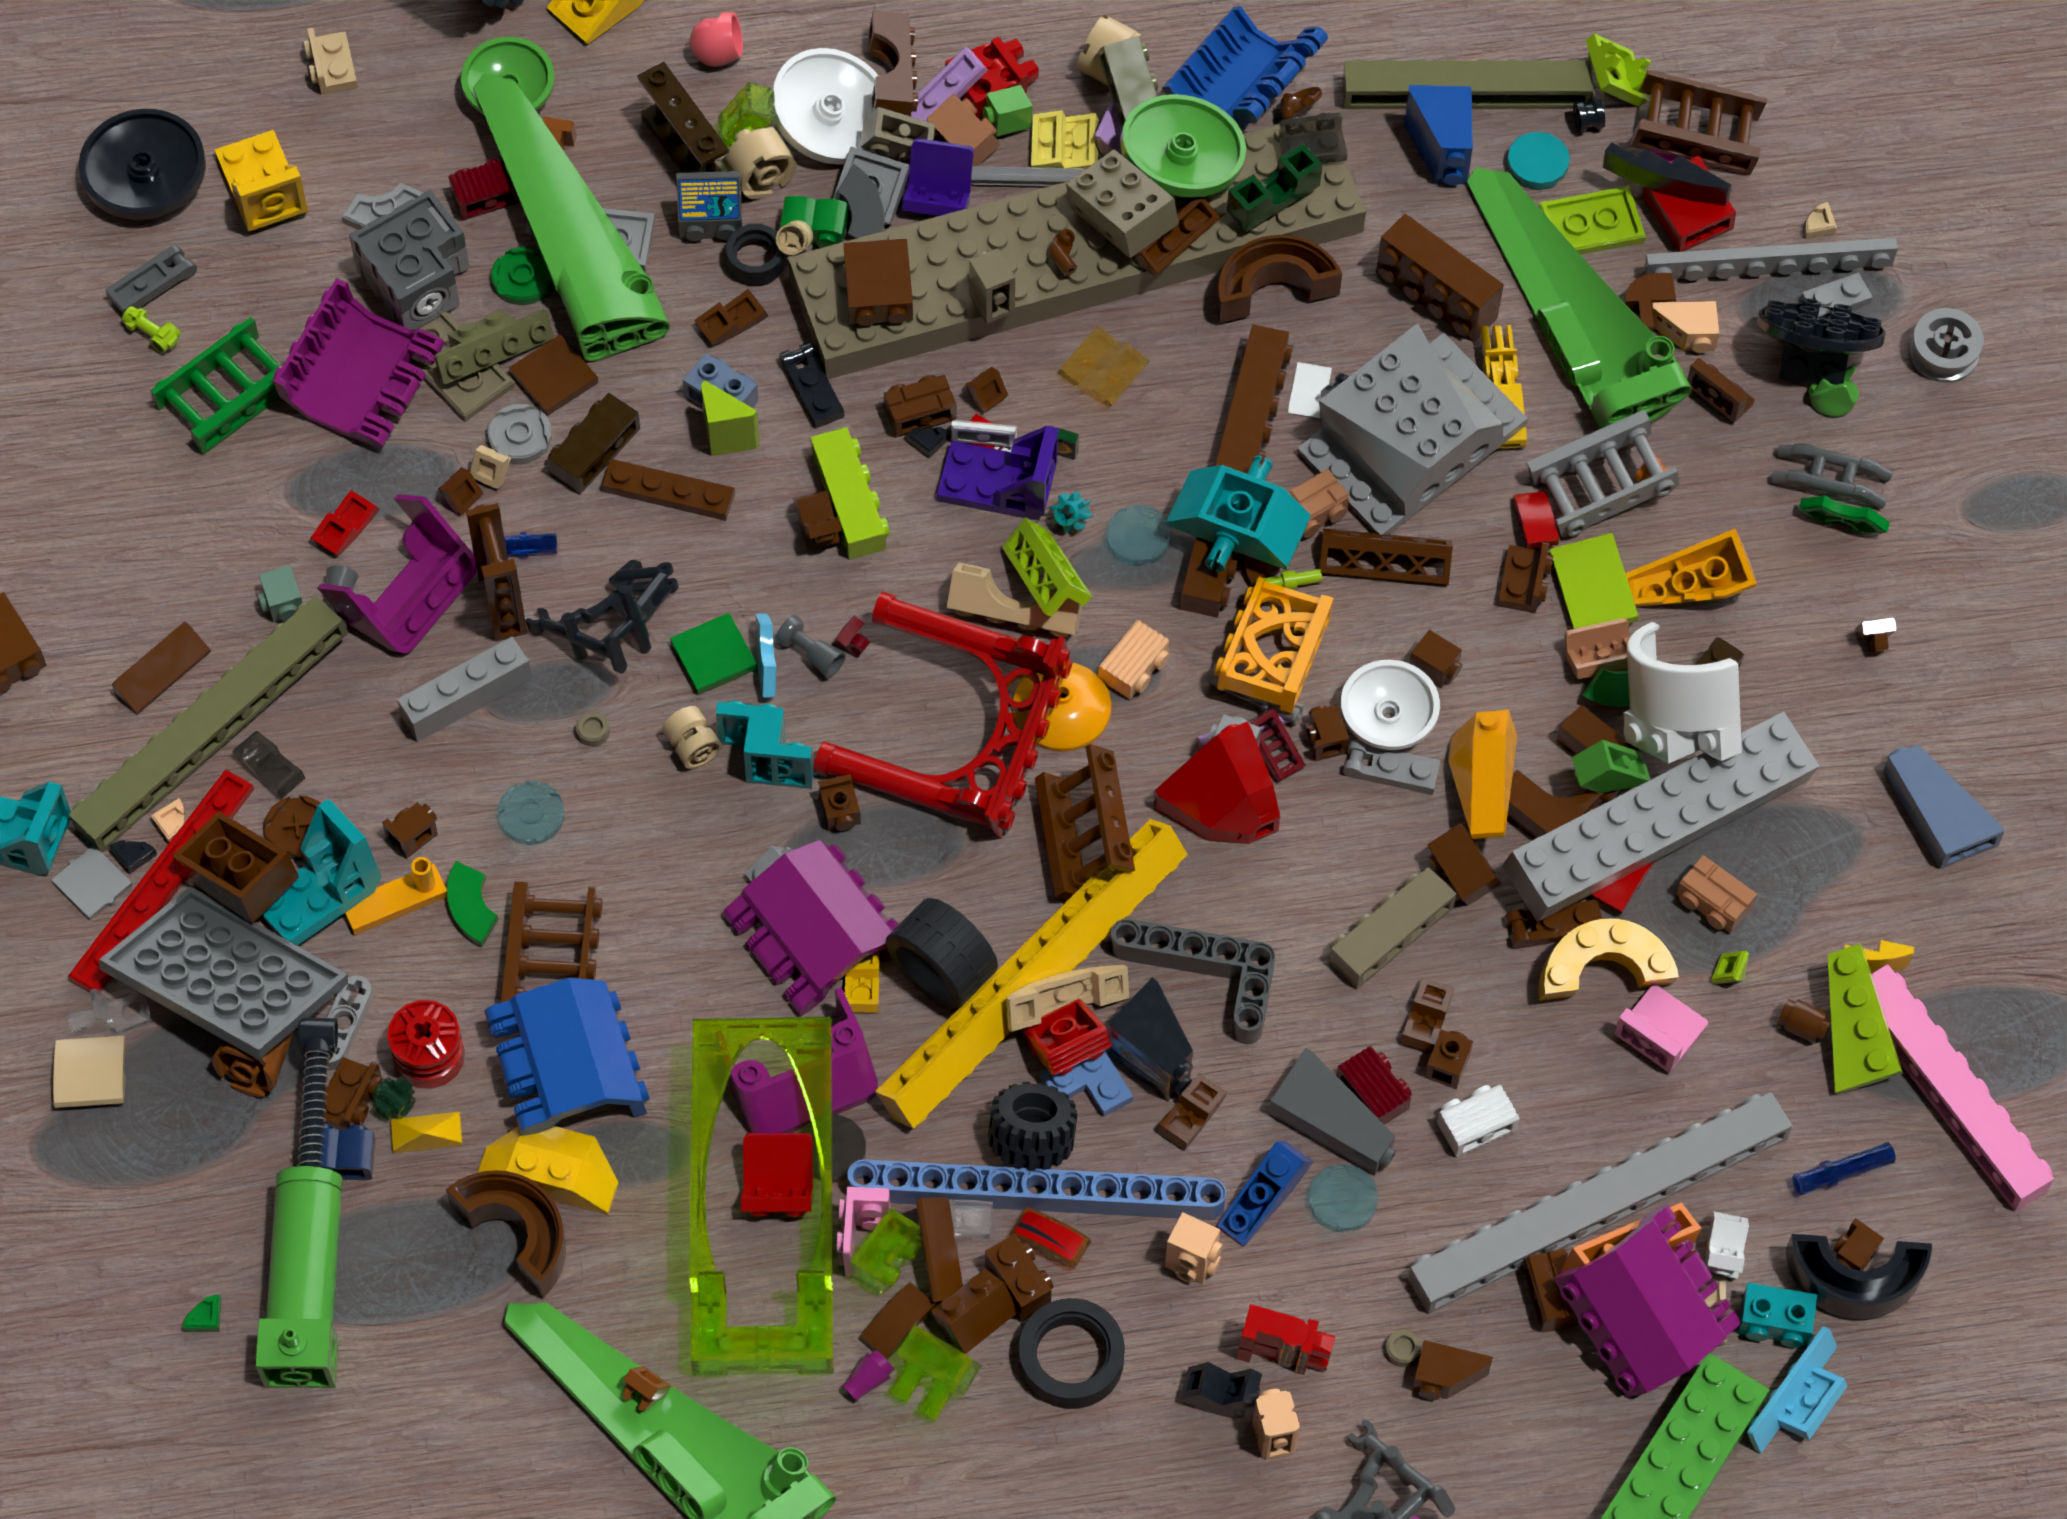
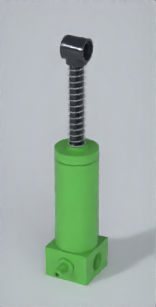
M303 1018L300 1021L299 1046L300 1052L307 1060L304 1062L306 1069L303 1071L306 1077L303 1078L305 1086L302 1088L304 1092L302 1100L304 1103L301 1104L303 1109L301 1117L303 1120L300 1121L302 1129L299 1131L302 1135L299 1139L301 1146L298 1148L300 1152L298 1160L300 1163L297 1167L282 1169L276 1175L266 1319H259L256 1368L265 1388H336L339 1340L333 1327L343 1177L335 1171L321 1168L323 1164L321 1157L324 1155L322 1153V1148L324 1147L322 1139L325 1138L323 1131L326 1129L323 1127V1122L326 1121L324 1113L327 1112L324 1109V1106L327 1104L325 1096L328 1095L325 1092L328 1087L326 1079L329 1078L327 1071L330 1069L327 1067V1062L333 1057V1053L337 1052L338 1022L336 1018Z

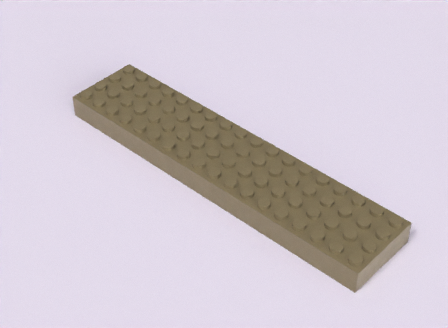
M1324 112L1244 133L1246 157L1238 178L1226 189L1213 195L1204 196L1220 218L1156 276H1153L1136 261L1125 255L1071 209L1066 188L1067 182L790 256L788 257L789 279L821 367L827 379H832L1221 272L1225 262L1239 247L1260 237L1290 235L1304 238L1319 245L1364 232L1366 210ZM1304 143L1323 164L1320 186L1245 232L1226 211L1228 190L1253 174L1260 182H1263L1276 170L1278 158ZM1171 195L1175 200L1176 210L1191 198ZM1062 229H1070L1075 235L1069 256L1077 265V269L1070 276H1064L1049 254L1053 238ZM907 239L913 298V320L902 323H873L867 326L859 324L850 325L843 243ZM999 248L1015 276V312L986 324L969 295V260L981 252H990Z

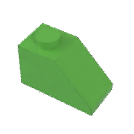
M1605 740L1597 742L1572 757L1575 767V778L1580 787L1598 793L1637 787L1651 780L1642 752Z

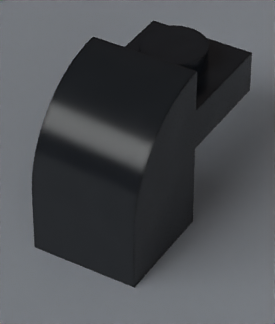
M1210 1362L1190 1366L1187 1370L1180 1400L1208 1413L1229 1418H1242L1245 1416L1246 1408L1254 1407V1403L1259 1397L1262 1373L1252 1368L1229 1373Z

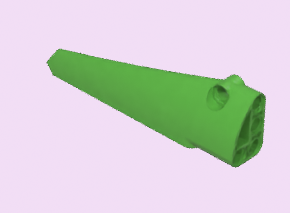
M483 74L473 87L522 204L532 235L556 292L560 293L583 357L588 361H597L664 336L670 330V324L655 291L653 280L645 274L550 130L515 81Z

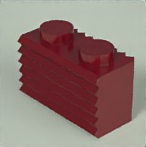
M491 159L479 167H474L473 169L463 168L456 171L454 175L450 174L448 176L451 194L462 220L520 202L503 159Z
M1368 1046L1349 1060L1341 1063L1337 1067L1336 1076L1385 1125L1409 1110L1412 1092L1402 1078L1397 1080L1390 1071L1392 1067L1388 1058L1382 1052L1377 1054L1372 1046Z

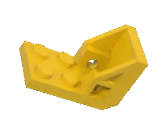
M274 130L214 149L216 158L248 231L308 212L300 173L297 166L287 163Z

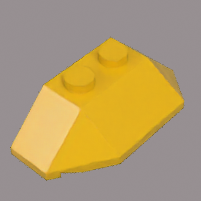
M519 1126L486 1147L478 1172L498 1170L523 1175L545 1189L553 1201L605 1215L609 1214L619 1185L594 1136L557 1126L531 1135H522Z

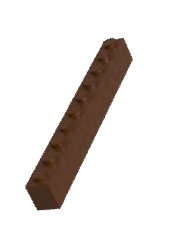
M1252 324L1215 466L1224 465L1247 474L1254 456L1257 455L1262 456L1260 462L1262 466L1266 457V452L1261 451L1263 443H1270L1273 425L1268 424L1270 416H1277L1280 398L1275 397L1277 390L1283 391L1287 372L1282 371L1284 363L1290 364L1294 346L1288 344L1290 332ZM1196 537L1181 593L1180 610L1218 618L1221 606L1227 607L1231 588L1226 586L1228 578H1235L1238 560H1234L1235 551L1232 550L1223 572H1216L1217 563L1213 570L1209 569L1205 565V560L1208 558L1214 543Z

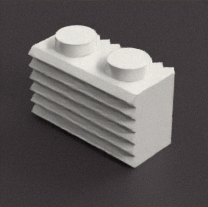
M1489 1085L1482 1086L1472 1093L1471 1098L1462 1102L1459 1099H1453L1441 1107L1442 1111L1439 1112L1437 1123L1456 1157L1517 1130L1520 1118L1506 1092L1503 1090L1502 1085L1490 1088Z

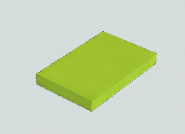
M1629 186L1539 202L1538 207L1580 255L1645 243L1646 235Z
M1613 532L1550 549V555H1553L1552 562L1573 629L1626 618L1629 623L1639 621L1638 612Z

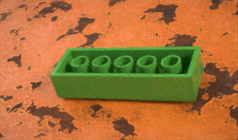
M1709 1353L1705 1356L1601 1519H1691L1746 1433L1751 1421L1760 1411L1770 1389L1715 1355Z

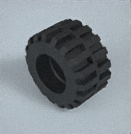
M1022 1082V1085L1012 1084L1009 1085V1089L999 1091L998 1096H995L992 1101L988 1131L989 1147H992L994 1155L1001 1156V1161L1006 1164H1014L1013 1167L1019 1169L1024 1167L1035 1171L1036 1168H1041L1042 1170L1050 1169L1051 1165L1058 1166L1062 1164V1160H1067L1070 1157L1071 1151H1073L1078 1116L1075 1109L1076 1104L1073 1100H1069L1068 1094L1059 1092L1057 1087L1052 1085L1050 1087L1045 1086V1083L1037 1082V1084H1031L1030 1082Z

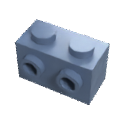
M706 353L683 379L684 397L702 408L701 383L704 380L752 408L758 402L757 384L750 376L737 373L722 359H714Z

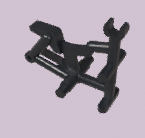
M630 560L609 578L613 593L598 604L588 609L579 608L572 613H565L561 616V620L557 622L550 618L546 609L538 608L536 611L539 619L532 620L527 618L525 620L526 625L533 634L547 631L568 640L577 660H583L588 656L586 649L609 658L613 670L622 674L627 669V662L619 641L631 632L639 651H649L652 646L646 623L667 596L678 590L679 584L675 578H668L673 573L672 564L669 562L660 563L657 567L642 568L640 561ZM652 578L651 581L633 582L635 579ZM633 593H640V595L636 598ZM611 609L623 619L601 641L580 632L577 626L581 622L590 624L594 619L604 615Z

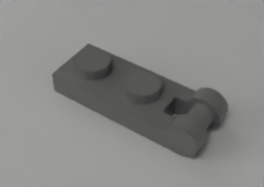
M173 245L105 289L107 297L124 314L130 306L138 309L182 279L187 280L197 272V266L192 260H186L184 257L185 253L178 245ZM175 265L172 269H169L167 266Z

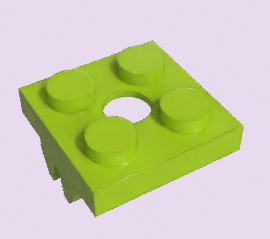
M1595 33L1585 39L1589 51L1588 58L1594 67L1598 88L1604 93L1613 95L1637 107L1648 101L1647 95L1640 93L1639 87L1647 72L1645 69L1651 64V61L1647 58L1635 60L1632 50ZM1611 73H1612L1614 76H1618V80L1615 79V78L1611 75Z

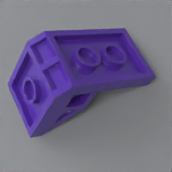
M1044 426L1016 438L1013 441L1011 452L951 441L937 492V501L1020 518L1026 517L1030 520L1044 516L1058 462L1059 428Z

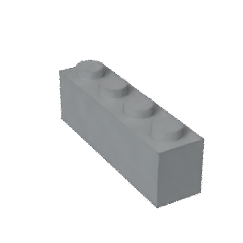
M510 637L398 698L401 718L416 741L419 742L532 680L529 660L514 638Z

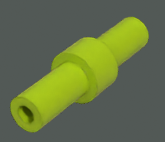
M1320 569L1298 573L1290 570L1281 572L1280 576L1265 578V582L1295 590L1299 585L1322 582V574Z

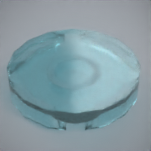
M1130 505L1120 509L1111 518L1107 527V541L1112 554L1123 563L1133 566H1143V563L1151 562L1152 564L1159 561L1167 553L1171 543V527L1166 525V517L1157 509L1146 505Z
M534 780L525 781L526 784L519 786L516 784L510 787L501 797L497 808L499 824L505 835L513 841L525 845L542 844L553 838L561 829L565 818L564 805L557 790L547 783Z
M1334 1165L1325 1168L1315 1177L1310 1187V1209L1313 1216L1322 1226L1334 1232H1344V1230L1356 1231L1372 1220L1377 1210L1378 1191L1374 1180L1364 1170L1353 1165Z

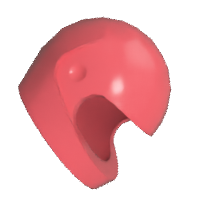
M722 12L717 18H705L695 25L690 34L689 42L693 55L701 63L711 67H719L741 58L743 39L739 19L735 12Z

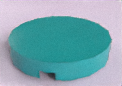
M1531 132L1518 137L1510 146L1507 166L1513 178L1516 177L1521 181L1520 184L1528 188L1545 189L1553 187L1566 176L1570 156L1567 147L1557 137L1549 133Z

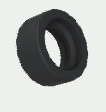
M748 224L739 227L730 234L726 242V266L731 276L738 282L749 286H762L773 282L779 277L785 267V254L779 250L776 244L777 231L763 224ZM761 243L769 246L774 251L773 259L761 266H748L737 259V252L749 244Z

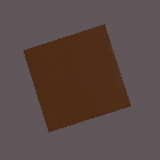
M561 334L509 367L511 376L546 416L599 383L598 376Z

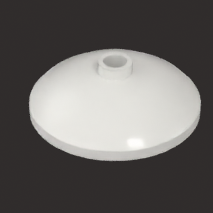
M1379 660L1360 667L1349 677L1342 690L1340 707L1346 726L1359 740L1379 749L1399 750L1418 744L1432 732L1439 717L1440 699L1432 680L1419 668L1403 661ZM1390 713L1394 717L1386 718L1383 714Z

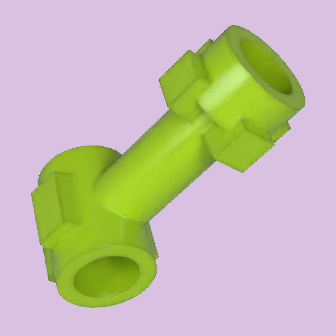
M130 306L124 312L122 322L125 323L126 328L131 331L140 329L152 337L150 344L158 352L165 353L167 349L171 350L179 342L178 338L181 333L173 324L166 322L162 327H159L146 318L147 311L141 307L137 309L134 306Z

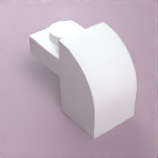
M1713 1211L1704 1263L1711 1274L1738 1279L1739 1272L1742 1273L1745 1261L1744 1248L1749 1228L1748 1218Z

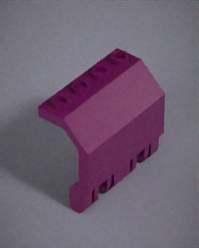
M336 278L332 286L324 291L321 304L316 312L308 317L305 330L300 338L295 339L292 343L288 358L283 365L278 366L276 369L273 383L279 396L312 423L356 442L362 441L382 449L389 438V434L392 433L395 427L389 420L378 416V412L382 410L397 417L402 416L405 411L404 408H407L419 388L420 382L426 376L425 372L409 363L410 359L432 365L435 361V354L441 351L445 343L438 336L420 328L410 330L372 314L353 298L348 283Z
M821 840L784 853L742 890L741 895L730 903L722 913L730 925L734 926L733 928L737 934L740 935L750 930L759 921L763 923V926L746 941V945L750 951L752 950L753 955L766 972L772 976L771 978L776 984H782L798 970L800 971L802 976L789 986L784 993L799 1015L808 1013L824 1000L831 986L862 959L887 948V936L899 925L895 919L891 918L888 920L882 911L885 909V906L874 893L869 895L862 887L866 884L863 877L854 868L851 870L847 868L844 864L847 857L835 844L829 846Z
M1667 1203L1657 1207L1640 1221L1638 1228L1607 1253L1583 1266L1562 1271L1553 1278L1560 1289L1561 1296L1569 1303L1576 1314L1579 1325L1587 1332L1597 1348L1599 1357L1607 1364L1615 1377L1617 1386L1627 1397L1648 1393L1689 1371L1726 1340L1727 1335L1741 1324L1733 1309L1728 1310L1731 1305L1727 1299L1715 1302L1710 1308L1704 1301L1719 1286L1715 1280H1710L1712 1274L1697 1250L1691 1251L1694 1246L1690 1239L1678 1243L1673 1249L1670 1246L1668 1240L1677 1234L1682 1226L1678 1220L1673 1221L1676 1216Z

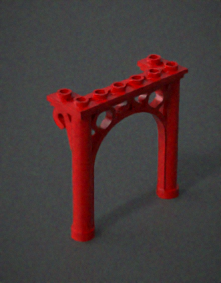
M882 591L874 606L872 614L873 623L972 655L990 670L996 680L1000 695V709L995 730L987 745L971 762L945 774L929 775L918 773L823 741L819 747L814 761L813 772L826 777L829 774L836 777L851 774L852 782L988 827L990 831L994 832L995 837L1002 839L1004 831H1010L1016 813L1012 810L1016 799L1021 800L1024 796L1027 781H1024L1027 770H1033L1039 752L1035 749L1039 738L1044 740L1050 726V721L1047 720L1050 709H1056L1060 701L1061 690H1058L1061 680L1062 678L1067 679L1072 669L1073 661L1069 660L1070 650L1067 648L1066 640L1060 636L1058 640L1051 638L1050 644L1047 645L1029 636H1020L1019 639L898 600L896 595ZM993 659L1020 668L1014 669L1004 677ZM1037 673L1044 675L1041 684ZM1019 678H1028L1034 683L1031 695L1025 701H1014L1009 696L1007 688ZM1009 707L1017 712L1030 710L1023 731L1014 725L1015 716L1013 712H1009ZM1006 727H1007V731H1008L1009 735H1005V736H1004V733H1005V730H1006ZM1015 745L1017 747L1007 771L1004 762L992 755L995 752L1000 755L1004 749ZM987 765H994L1000 770L997 784L988 790L979 788L976 784L975 772ZM968 778L971 789L961 788L959 790L947 785Z

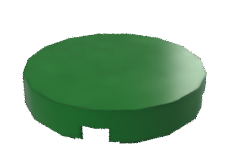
M525 246L512 248L506 251L505 255L500 259L499 257L496 259L491 270L493 289L501 299L510 304L521 306L534 304L544 299L553 287L541 254L536 248Z

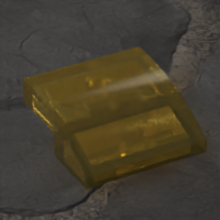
M1097 325L1057 373L1087 395L1111 407L1150 361L1128 342L1125 341L1121 345Z

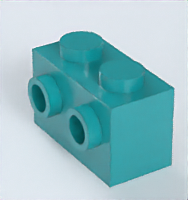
M1747 1282L1742 1295L1739 1319L1741 1324L1738 1327V1334L1746 1335L1748 1339L1754 1341H1765L1767 1339L1781 1341L1783 1345L1788 1347L1807 1346L1813 1334L1817 1294Z

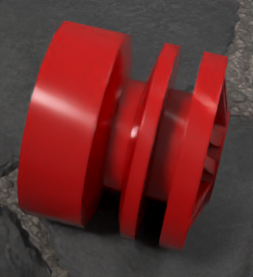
M418 1000L408 1003L394 1014L388 1026L387 1038L397 1073L402 1079L417 1088L434 1089L446 1085L454 1079L464 1064L465 1056L460 1027L455 1014L447 1006L434 1000Z

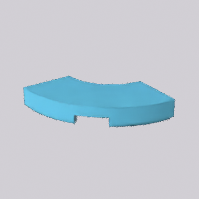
M767 613L756 614V654L761 693L763 697H774L776 695V663L773 648V624Z

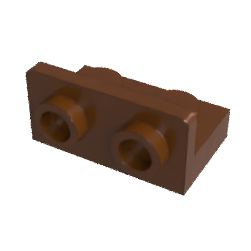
M1700 358L1691 364L1687 380L1692 387V391L1733 423L1740 419L1754 405L1755 400L1750 395L1744 392L1738 384L1733 383L1721 374L1712 364H1707Z
M1543 542L1541 550L1509 545L1498 607L1536 613L1538 601L1545 603L1548 583L1542 582L1543 574L1550 575L1553 555L1547 554L1549 543Z
M345 1057L342 1058L326 1090L328 1095L325 1096L327 1104L324 1106V1109L327 1112L324 1113L326 1121L323 1124L330 1125L338 1130L347 1129L351 1125L362 1126L369 1112L367 1105L372 1095L377 1096L383 1085L384 1079L378 1063L371 1062L369 1066Z

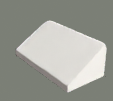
M953 420L951 425L952 441L1012 447L1013 441L1017 437V426L961 420Z

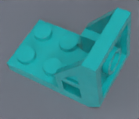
M46 782L24 791L20 801L0 796V866L34 875L49 873L71 820L68 815L71 813V809L62 785Z
M329 798L317 806L300 847L306 865L296 871L299 878L261 915L262 919L277 935L297 946L373 894L382 878L366 837Z

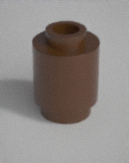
M1788 999L1778 1024L1785 1026V1031L1815 1043L1817 1038L1824 1040L1831 1021L1826 1019L1828 1012L1799 999L1796 1002Z

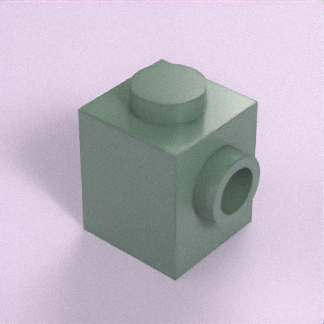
M291 565L259 574L263 592L258 593L263 612L270 611L273 622L287 621L294 615L298 606L303 603Z

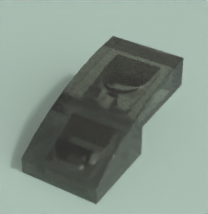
M257 730L232 751L233 755L245 768L280 799L284 798L305 779L302 770L280 753L278 747Z

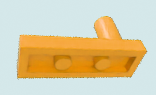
M425 857L414 859L411 864L412 873L377 887L373 894L345 912L354 935L447 898V889L435 864L431 865L430 860Z

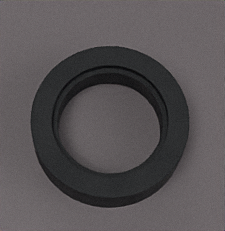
M1066 1298L1050 1302L1034 1312L1022 1329L1019 1340V1368L1022 1378L1030 1391L1049 1405L1063 1409H1080L1094 1405L1112 1392L1119 1382L1123 1371L1125 1344L1122 1331L1113 1316L1093 1302L1077 1298ZM1065 1324L1081 1325L1089 1328L1099 1336L1106 1350V1360L1101 1370L1095 1376L1080 1383H1064L1055 1380L1043 1370L1037 1358L1038 1345L1050 1330Z

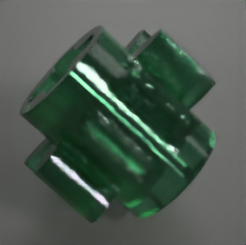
M402 1076L397 1081L391 1078L384 1079L373 1093V1098L376 1100L374 1106L377 1107L375 1111L386 1120H389L392 1115L399 1119L405 1117L412 1110L416 1099L412 1096L415 1093L412 1090L413 1085Z

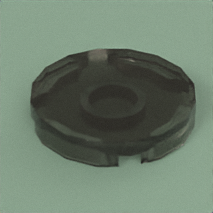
M827 1114L813 1119L802 1131V1133H809L813 1138V1175L816 1179L823 1182H839L848 1179L847 1173L852 1163L858 1160H865L866 1139L863 1131L853 1120L847 1117Z

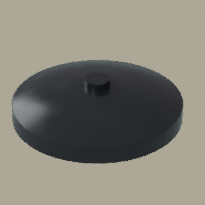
M135 109L107 119L88 136L79 157L80 178L84 190L92 202L111 215L131 220L157 218L177 210L197 192L206 170L203 144L195 129L181 117L158 109Z

